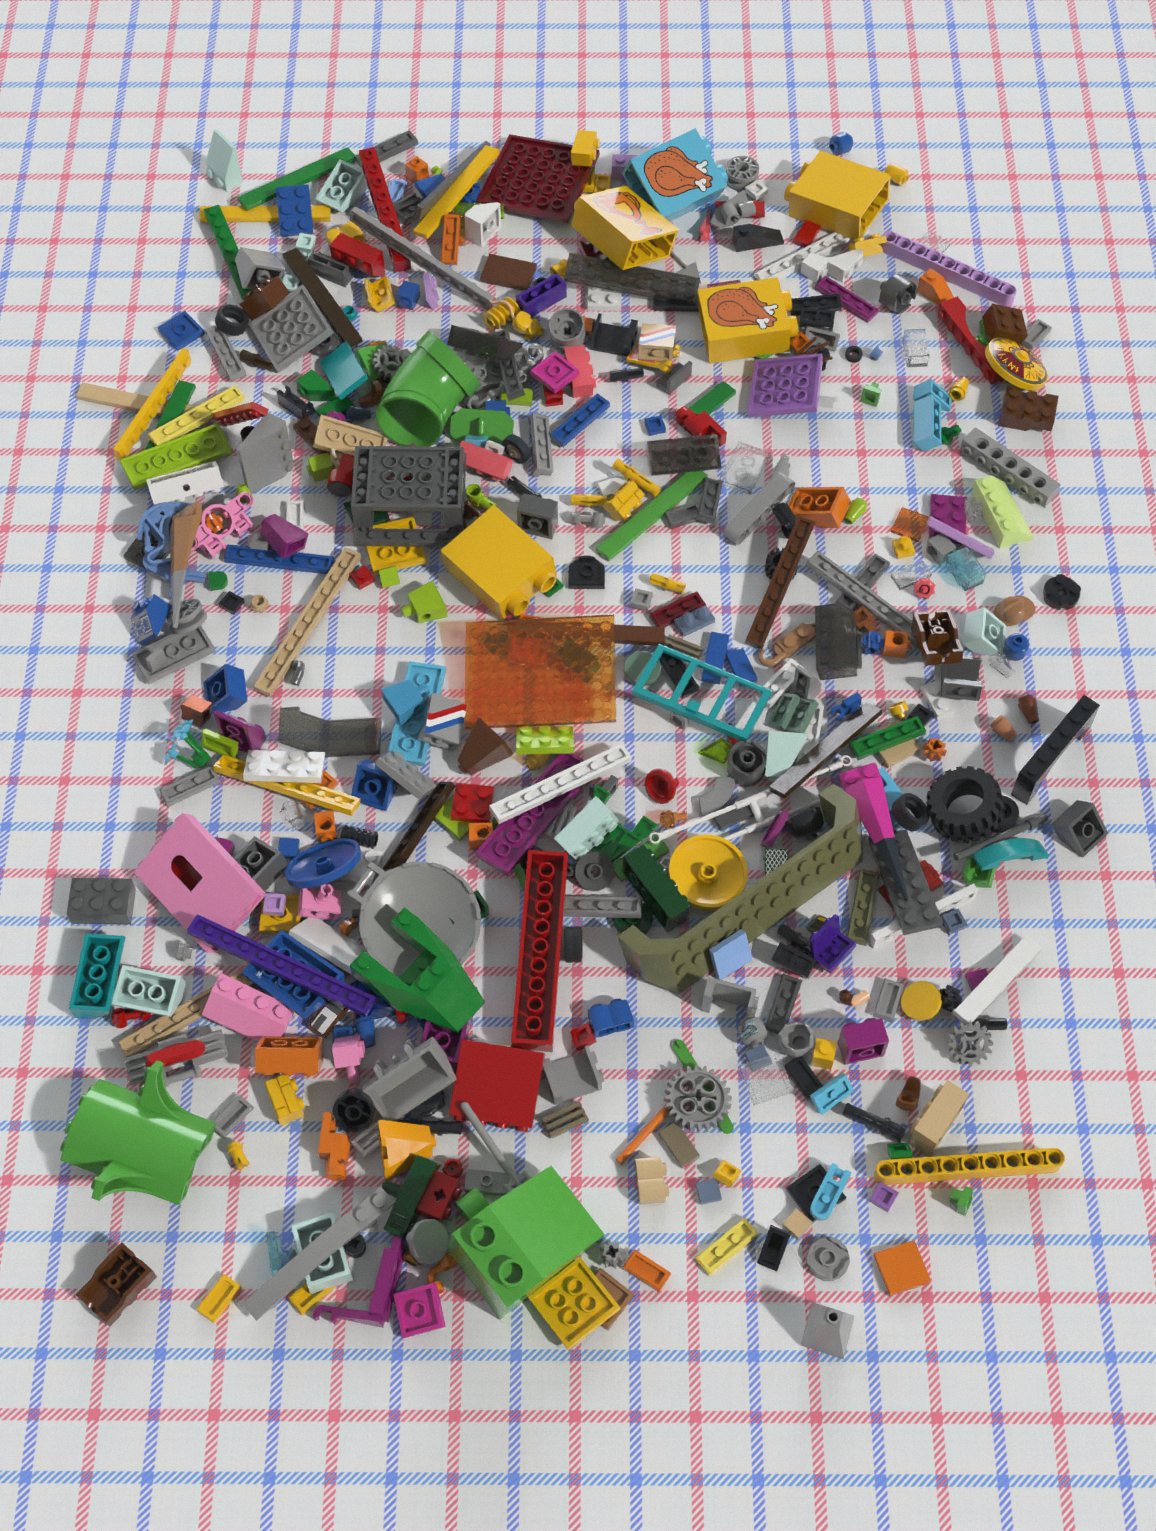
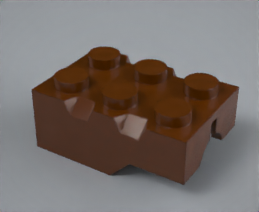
M1007 386L998 426L1028 431L1033 428L1052 431L1059 396L1052 394L1041 396L1037 395L1036 391L1031 390L1025 393L1020 392L1019 388Z
M950 609L936 610L934 618L931 619L928 618L929 613L927 611L913 612L911 631L914 638L917 639L918 649L922 652L924 665L962 662L963 648L959 641L958 628Z
M121 1242L96 1268L92 1278L76 1295L110 1327L121 1316L122 1311L137 1299L138 1294L143 1289H146L157 1276L147 1264Z

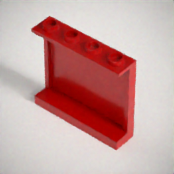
M462 1039L456 1071L457 1080L454 1082L449 1115L454 1116L453 1120L466 1122L467 1116L460 1105L463 1102H467L482 1125H487L488 1121L494 1122L495 1127L507 1129L508 1125L516 1126L515 1130L528 1132V1128L533 1129L543 1062H545L546 1054Z

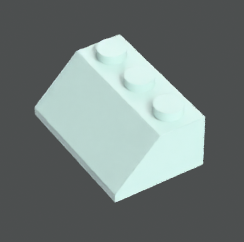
M122 965L112 1005L171 1017L181 1003L186 982L180 976Z

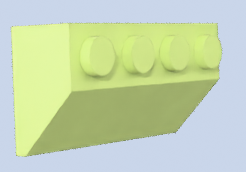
M993 476L975 480L972 495L999 548L1032 540L1034 537L1006 483Z

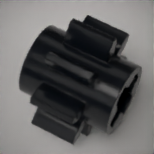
M947 985L946 989L940 988L942 1000L940 1008L952 1012L953 1008H957L962 1002L961 995L959 994L960 990L950 985Z

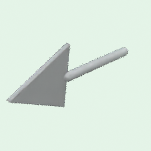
M671 251L670 254L684 267V269L676 274L701 284L696 262L687 267Z

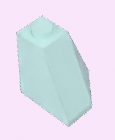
M769 730L765 778H768L769 782L776 781L791 768L808 734Z

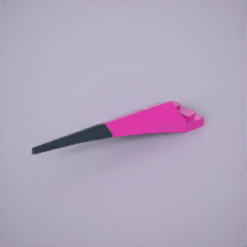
M876 762L840 773L839 778L844 791L856 799L861 822L885 862L905 901H908L883 781Z

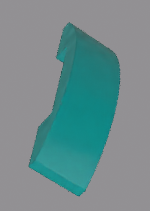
M1030 838L1001 841L987 846L972 855L981 871L998 868L1000 862L1024 857H1029L1031 861L1049 857L1040 841Z

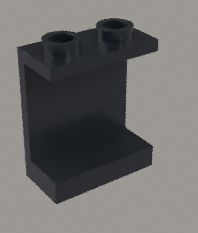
M598 313L597 319L593 320V332H590L588 342L591 343V350L628 357L637 336L638 320L631 319L630 326L627 328L602 323V314Z

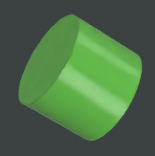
M476 1188L472 1189L455 1203L456 1208L466 1222L490 1205Z

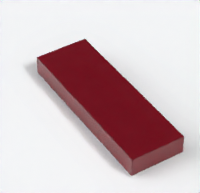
M696 591L649 613V617L656 627H667L686 612L690 613L705 606L706 603Z

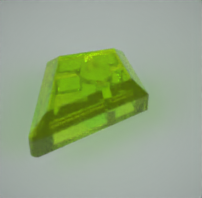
M721 737L700 750L698 754L725 764L728 761L732 745Z

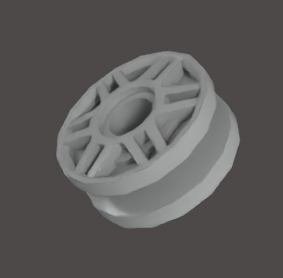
M748 156L731 158L726 164L728 186L741 191L745 190V187L759 180V164L757 161Z
M187 599L181 601L178 627L174 628L172 625V609L166 621L170 624V629L174 634H183L201 626L206 621L207 614L202 609V604L198 599Z

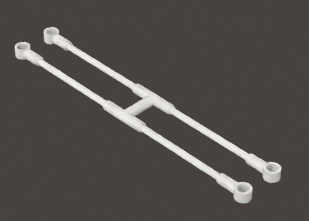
M845 755L839 761L816 771L808 779L828 771L832 772L839 768H848L852 763V759L850 756ZM843 759H846L848 764H844ZM764 790L734 802L731 806L674 829L670 828L660 833L653 832L650 834L648 841L651 845H657L661 840L673 836L674 833L747 805L750 806L757 823L723 838L729 841L746 833L750 834L770 826L776 815L764 819L757 805V801L765 799L773 793L769 790ZM820 799L792 809L788 813L793 815L820 804ZM656 836L658 841H652L651 837ZM671 857L662 858L659 864L663 865V861L670 863Z

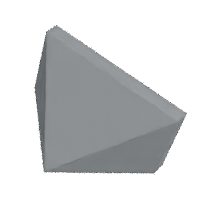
M807 326L805 336L809 340L817 336V340L812 344L813 346L818 347L829 341L830 344L824 348L836 351L840 334Z

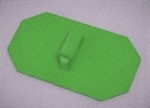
M461 408L451 416L450 435L459 444L462 440L465 441L466 435L487 436L488 441L490 440L502 445L503 440L508 435L513 434L514 420L505 411Z

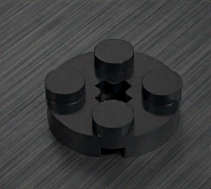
M1063 574L1050 578L1043 588L1044 601L1056 610H1061V608L1071 609L1078 603L1081 587L1074 580ZM1063 591L1066 595H1059L1058 592Z

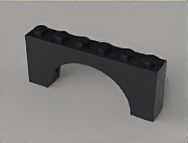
M1086 695L1080 698L1021 769L1011 792L1012 796L1026 805L1032 800L1044 779L1067 747L1076 738L1081 740L1091 728L1100 704Z

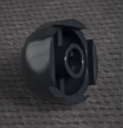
M815 807V812L814 810H807L789 818L790 823L786 820L785 826L789 834L796 839L806 838L807 841L818 837L816 833L822 830L824 825V817L820 807Z
M352 1088L345 1090L338 1096L332 1113L339 1127L346 1131L357 1132L360 1129L368 1128L372 1123L375 1106L368 1094L361 1089Z

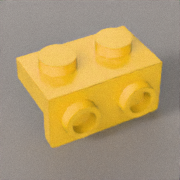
M880 233L870 235L869 239H864V237L854 239L855 242L848 243L849 251L860 249L864 251L863 257L882 253V243H886L887 240L886 236H880Z
M386 275L372 283L367 278L364 279V290L368 295L367 303L371 308H374L379 313L395 304L390 281Z

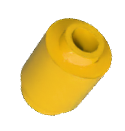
M889 164L885 169L884 173L889 174L890 181L902 185L909 179L908 170L896 164Z

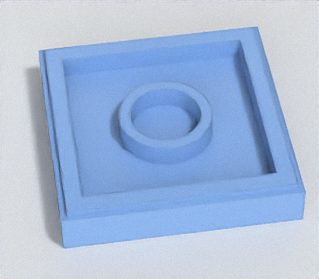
M740 929L709 949L714 971L719 980L724 979L753 960L747 935L743 929Z

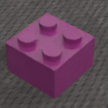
M869 1018L858 1024L855 1022L847 1023L841 1028L838 1039L844 1065L883 1057L889 1044V1038L882 1018Z

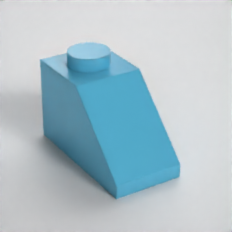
M931 378L914 386V401L932 394L941 403V411L951 410L952 399L949 394Z

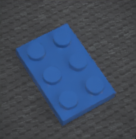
M309 184L276 187L281 237L299 236L300 233L314 234Z

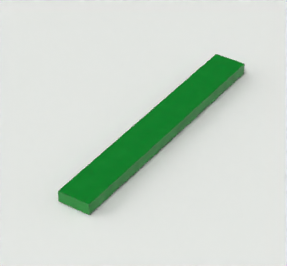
M346 147L239 196L238 202L248 211L276 198V187L305 185L331 173L340 159L347 163L355 162L356 155Z

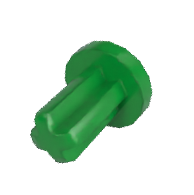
M959 425L941 428L943 444L951 443L953 437L960 434L962 429L959 428Z

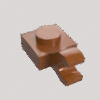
M864 606L848 616L849 620L859 631L865 629L867 633L870 631L876 632L877 628L872 624L875 622L874 617Z

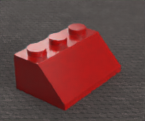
M341 232L329 245L331 257L372 276L385 275L383 251Z

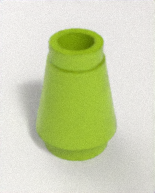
M858 497L852 500L843 518L844 521L852 525L853 522L867 511L868 504Z

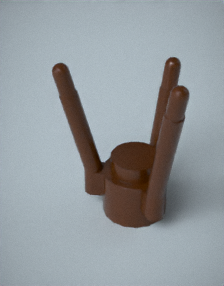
M815 336L800 350L796 351L794 356L814 354L820 348L830 344V342L827 341L806 353L804 350L817 340V336ZM825 357L823 358V362L832 360L833 357Z
M471 501L464 502V530L467 528L465 518L473 519L475 516L478 518L481 516Z

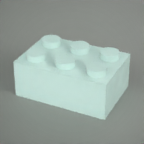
M595 796L554 839L578 861L583 855L589 853L594 846L601 844L604 840L603 837L608 832H612L620 820Z
M333 1212L291 1226L298 1253L336 1222ZM344 1246L305 1277L311 1294L353 1281Z

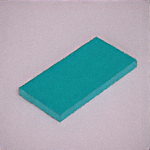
M347 341L320 361L322 368L341 400L368 379Z

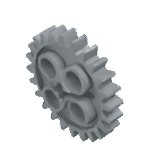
M698 1065L695 1066L694 1070L687 1066L686 1072L679 1069V1076L673 1074V1081L668 1080L667 1086L669 1088H665L664 1091L667 1095L664 1096L663 1100L669 1102L665 1105V1109L671 1110L668 1116L676 1117L674 1120L675 1124L681 1121L682 1129L688 1125L689 1132L692 1131L693 1127L697 1128L698 1133H700L701 1127H704L706 1132H708L710 1125L715 1129L717 1122L722 1124L724 1121L723 1117L728 1116L729 1112L727 1110L732 1105L728 1103L731 1101L732 1096L727 1095L731 1089L724 1088L727 1081L720 1082L721 1074L714 1076V1069L709 1073L706 1072V1066L703 1067L702 1071L699 1070ZM689 1086L692 1091H684L682 1087ZM703 1086L711 1087L712 1091H705ZM683 1106H690L693 1111H685ZM704 1106H711L714 1111H706Z

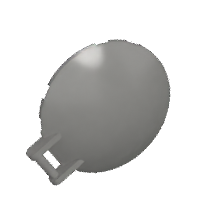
M415 861L404 863L385 872L370 862L367 866L368 869L352 890L349 889L346 893L348 897L361 905L359 929L362 942L368 954L398 978L421 954L392 930L391 921L404 907L420 918L452 950L461 965L470 956L478 941L481 928V914L476 896L469 884L458 873L441 864ZM375 873L378 877L364 896H360L359 893Z

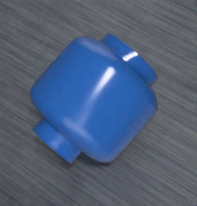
M847 132L835 134L830 138L829 148L835 155L839 156L851 151L853 138Z
M1019 633L1009 635L1003 647L1004 655L1013 661L1022 660L1028 652L1029 640Z

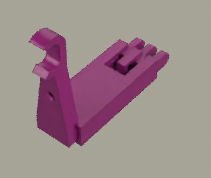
M395 1236L392 1240L391 1248H384L369 1311L319 1305L313 1312V1318L317 1321L320 1319L319 1316L322 1312L332 1313L330 1320L333 1324L337 1322V1319L384 1328V1323L389 1322L394 1301L393 1294L396 1293L404 1261L402 1257L405 1253L406 1244L401 1237Z

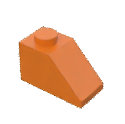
M930 268L920 276L917 292L939 306L940 303L954 298L944 277Z

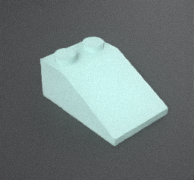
M215 129L206 159V172L211 179L213 178L220 188L222 187L228 192L243 183L236 147Z
M340 159L315 200L343 213L368 188L362 169Z

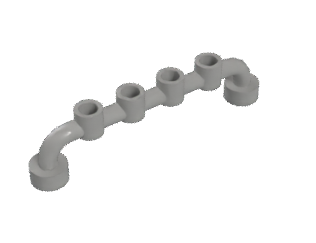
M532 343L528 349L529 355L535 359H529L525 366L519 370L522 383L527 379L526 374L544 358L543 347L538 343ZM503 380L497 389L490 390L487 393V397L479 400V397L475 394H472L469 398L465 397V405L474 409L485 406V401L501 400L500 394L505 391Z

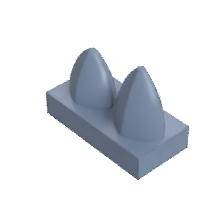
M706 605L690 613L686 612L683 616L674 620V625L683 637L715 623V617Z

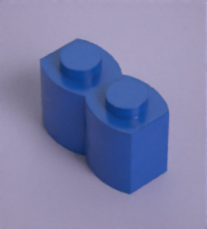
M614 999L608 1005L595 1004L588 1010V1019L595 1038L634 1027V1019L627 1000Z

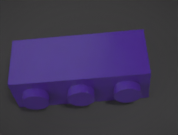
M556 273L517 295L516 303L521 311L533 317L566 298L567 284Z

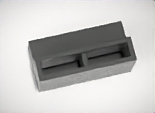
M312 252L308 257L309 265L319 277L340 286L346 287L356 274L354 267H350L319 252L317 254Z

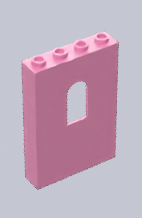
M182 813L175 819V823L170 829L164 832L161 840L151 848L148 856L138 864V868L134 873L186 930L198 914L230 930L236 931L264 898L266 892L193 815ZM178 855L184 856L203 877L192 891L183 884L171 869V862ZM193 937L207 953H218L220 951L219 948Z

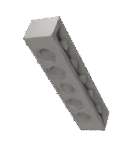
M976 427L962 440L960 451L964 455L969 456L979 465L987 468L1007 484L1012 485L1022 494L1034 500L1035 503L1045 508L1058 495L1060 483Z

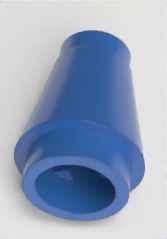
M371 1016L356 1019L354 1027L358 1035H360L361 1041L364 1040L365 1048L375 1046L374 1020L371 1019Z

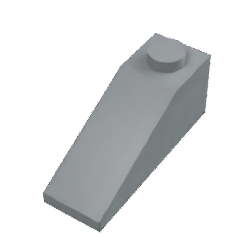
M798 665L795 670L792 694H797L802 699L814 700L820 694L822 684L816 677Z

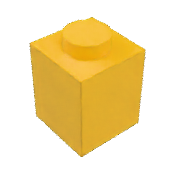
M816 1038L811 1066L831 1070L837 1042Z

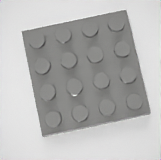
M303 284L287 295L274 309L248 323L278 372L284 370L334 334Z

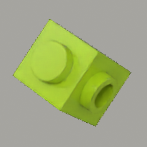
M328 452L308 458L309 466H306L309 476H313L315 482L328 479L330 471L334 469Z

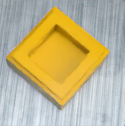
M723 1160L712 1177L731 1188L742 1170Z

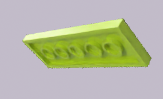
M216 423L120 459V463L135 491L148 486L146 479L209 463L233 454V451L219 424Z

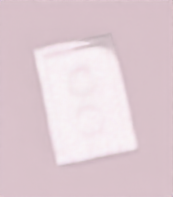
M739 441L718 481H722V485L751 495L771 457V452Z

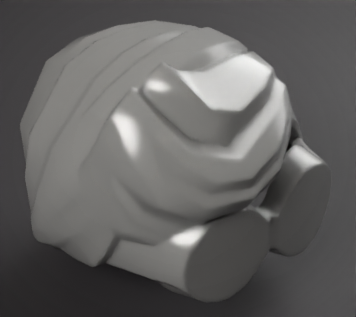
M788 1023L778 1033L777 1038L780 1049L791 1057H801L815 1047V1032L808 1023Z

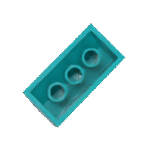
M85 933L69 1004V1010L75 1018L96 1019L110 1013L126 939L125 936Z

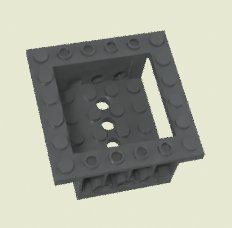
M355 446L351 499L354 521V546L445 547L463 531L466 478V453H464V447ZM388 476L394 477L392 481L385 480ZM406 476H411L413 478L410 481L404 480ZM425 476L431 478L429 481L422 480V478ZM374 511L443 512L445 529L373 528Z

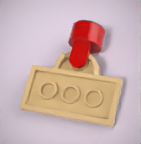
M320 415L313 447L330 452V460L337 468L330 471L327 489L336 496L346 497L351 495L355 446H386L388 437L383 433Z

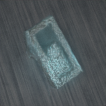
M275 1231L266 1232L271 1275L274 1276L297 1253L295 1249L281 1251L283 1250L282 1239L277 1237Z

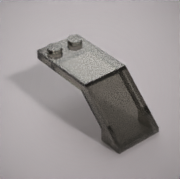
M300 707L280 708L278 742L306 752H325V757L380 754L382 721L381 718L328 721L301 712Z

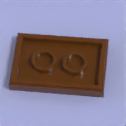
M489 254L480 276V282L526 291L530 288L537 269V263Z

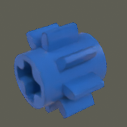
M870 631L866 635L864 634L861 639V647H865L864 651L868 654H877L879 651H882L885 639L881 638L878 632Z

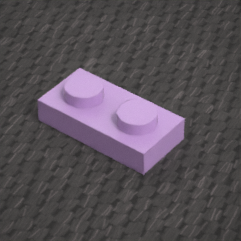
M427 272L423 274L427 302L433 310L438 308L437 300H439V294L436 290L438 285L436 279L432 278L430 273Z

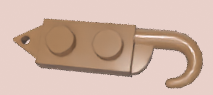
M802 623L776 642L774 645L776 657L771 660H765L763 658L765 650L762 649L758 654V660L764 666L773 667L784 659L789 658L815 639L818 623L806 625Z

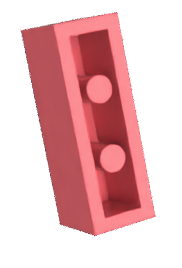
M584 345L564 347V359L579 369V375L570 382L573 398L593 395V388H596L595 377L592 378L591 376L593 375L592 364L588 363L590 361L589 351L585 350Z
M461 441L459 447H464L467 469L473 467L475 472L481 475L488 473L491 475V479L499 482L501 479L507 480L514 462L513 459L468 441Z

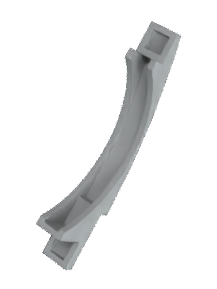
M379 1187L353 1210L343 1215L253 1293L243 1303L245 1308L256 1321L259 1320L269 1310L280 1304L306 1276L353 1238L373 1227L377 1223V1218L394 1205L393 1200L382 1187Z

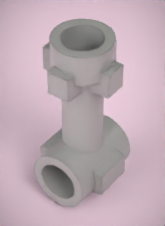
M575 511L571 513V523L580 525V522L593 523L592 527L601 528L605 524L604 512H593L592 516L581 515V511Z

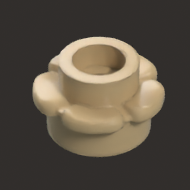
M255 595L250 604L252 605V610L262 612L266 610L269 602L263 595Z

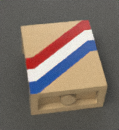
M642 323L638 359L653 361L670 360L672 362L676 326Z

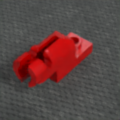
M683 406L675 412V421L680 426H684L683 429L697 441H702L710 436L711 440L720 447L726 443L727 432L705 411L697 415L687 406Z

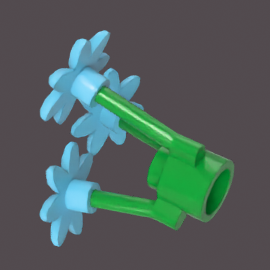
M193 719L185 720L182 725H178V729L173 731L171 742L180 737L181 740H185L195 751L191 756L193 761L179 755V752L175 749L178 744L176 742L168 750V755L165 757L166 765L171 758H177L190 764L194 769L197 766L202 769L211 759L209 754L190 733L189 728L192 726Z

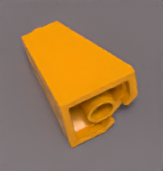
M378 1120L379 1147L385 1180H391L410 1169L417 1155L426 1158L433 1156V1147H436L435 1134L430 1133L429 1126Z

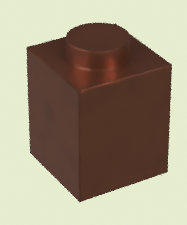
M191 695L181 704V719L188 721L193 719L192 724L202 727L211 718L212 703Z

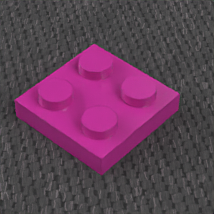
M554 351L531 369L530 374L553 393H557L579 375V369Z
M437 1283L393 1294L402 1338L446 1327Z

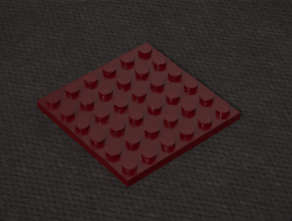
M509 134L476 200V205L498 202L502 211L568 223L574 211V204L581 196L600 152L596 149V159L593 160L591 167L572 165L571 150L573 145Z

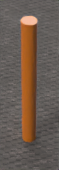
M664 1105L621 1152L616 1161L622 1165L671 1110H666Z

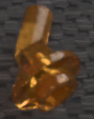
M668 810L660 814L661 825L668 829L675 827V820L687 819V812H672Z

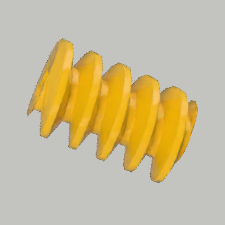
M509 297L504 299L511 304L516 316L521 311L518 304ZM499 303L490 308L489 311L483 314L484 323L493 332L495 328L500 329L501 325L504 326L506 324V321H511L509 307L505 303Z

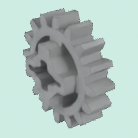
M389 345V348L382 346V350L378 348L373 355V370L378 371V376L383 375L384 380L387 377L391 380L408 355H403L404 350L398 351V346L395 349L391 345Z
M968 1020L967 1025H964L961 1021L960 1028L953 1026L955 1033L948 1034L952 1040H948L947 1044L952 1046L948 1050L950 1054L955 1053L953 1056L954 1060L956 1061L961 1058L960 1063L963 1065L968 1061L969 1066H972L973 1061H976L979 1065L981 1058L987 1060L985 1054L992 1053L988 1046L993 1045V1041L988 1040L992 1037L991 1033H985L987 1027L983 1026L980 1028L978 1021L975 1025H972L971 1020ZM959 1038L961 1040V1044L958 1046L959 1048L957 1049L956 1042ZM982 1038L984 1039L983 1048L980 1047ZM968 1040H969L970 1042L973 1041V1042H974V1045H973V1046H971L970 1044L967 1045L966 1041H968Z

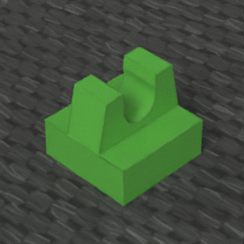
M874 382L871 385L865 384L860 401L877 407L882 389L878 388L879 384Z
M967 1186L964 1187L963 1191L953 1188L949 1195L951 1198L950 1202L957 1205L958 1213L966 1216L974 1198L973 1189Z

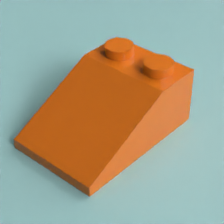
M797 487L788 506L796 518L802 516L815 521V526L821 528H839L851 500L844 487Z

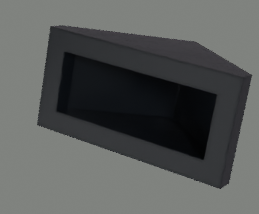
M770 1225L757 1263L777 1271L791 1233Z

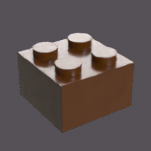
M278 276L272 279L268 277L262 284L257 283L251 288L252 292L249 291L243 296L244 300L240 303V306L252 321L274 309L290 292Z
M992 303L982 316L988 343L994 338H1007L1022 344L1028 336L1021 309Z

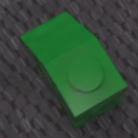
M312 369L296 380L298 394L301 397H305L308 401H333L336 399L334 388Z

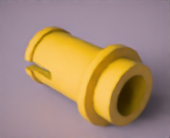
M239 1141L227 1146V1153L231 1154L237 1170L244 1169L243 1165L245 1167L249 1166L250 1163L242 1150L243 1145Z

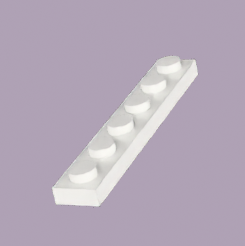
M975 884L968 887L964 885L957 892L942 896L939 901L935 902L939 914L942 915L975 899L978 892ZM895 919L884 928L878 927L872 932L869 943L873 948L903 934L898 920Z

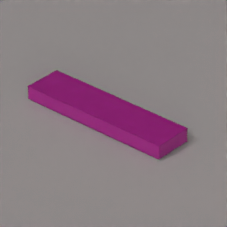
M827 276L815 285V289L823 295L840 293L841 306L867 323L878 314L879 309Z

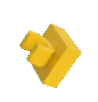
M903 536L898 540H893L892 546L897 559L915 556V549L910 537Z

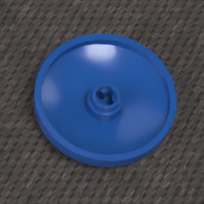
M352 839L328 840L316 844L295 856L286 866L284 874L289 885L296 888H311L324 885L351 871L359 863L362 851L359 844Z

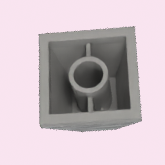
M812 1302L801 1346L844 1359L855 1316Z

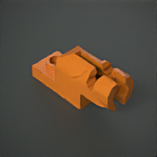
M323 1112L318 1154L320 1159H325V1176L329 1180L345 1181L347 1170L344 1165L348 1164L350 1143L346 1134L336 1133L337 1123L332 1112Z

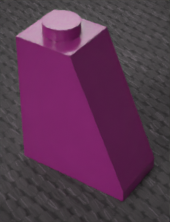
M276 514L263 519L260 534L280 557L286 558L305 549L309 533Z

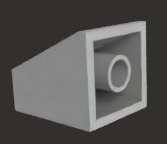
M240 247L235 258L242 288L252 290L253 286L257 283L262 284L268 277L272 279L278 276L281 279L285 271V267L272 252Z

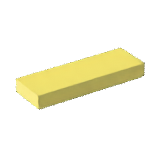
M744 1217L699 1254L695 1260L710 1276L753 1241L759 1233Z

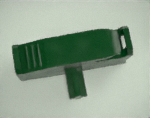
M417 1155L403 1186L387 1179L383 1182L382 1188L388 1195L397 1198L383 1228L387 1233L393 1236H400L402 1240L406 1241L407 1234L411 1232L419 1217L417 1207L435 1171H438L441 1167L440 1163Z

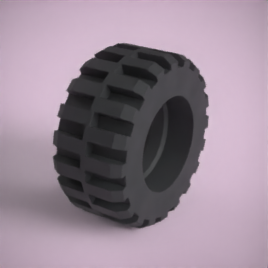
M962 766L956 767V770L951 771L949 769L945 771V775H939L936 778L937 782H932L930 790L927 792L926 802L935 830L946 839L951 837V841L959 842V840H962L963 843H969L970 840L980 841L981 837L984 836L986 838L991 835L990 831H995L999 827L998 823L1002 822L1005 811L1001 789L997 780L990 773L987 772L985 774V771L981 768L975 770L974 766H967V768H962ZM964 795H975L983 799L981 805L976 810L967 814H956L948 810L950 804L955 799Z

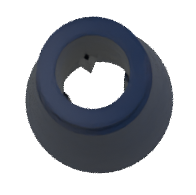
M354 405L345 407L346 421L355 422L370 419L371 409Z

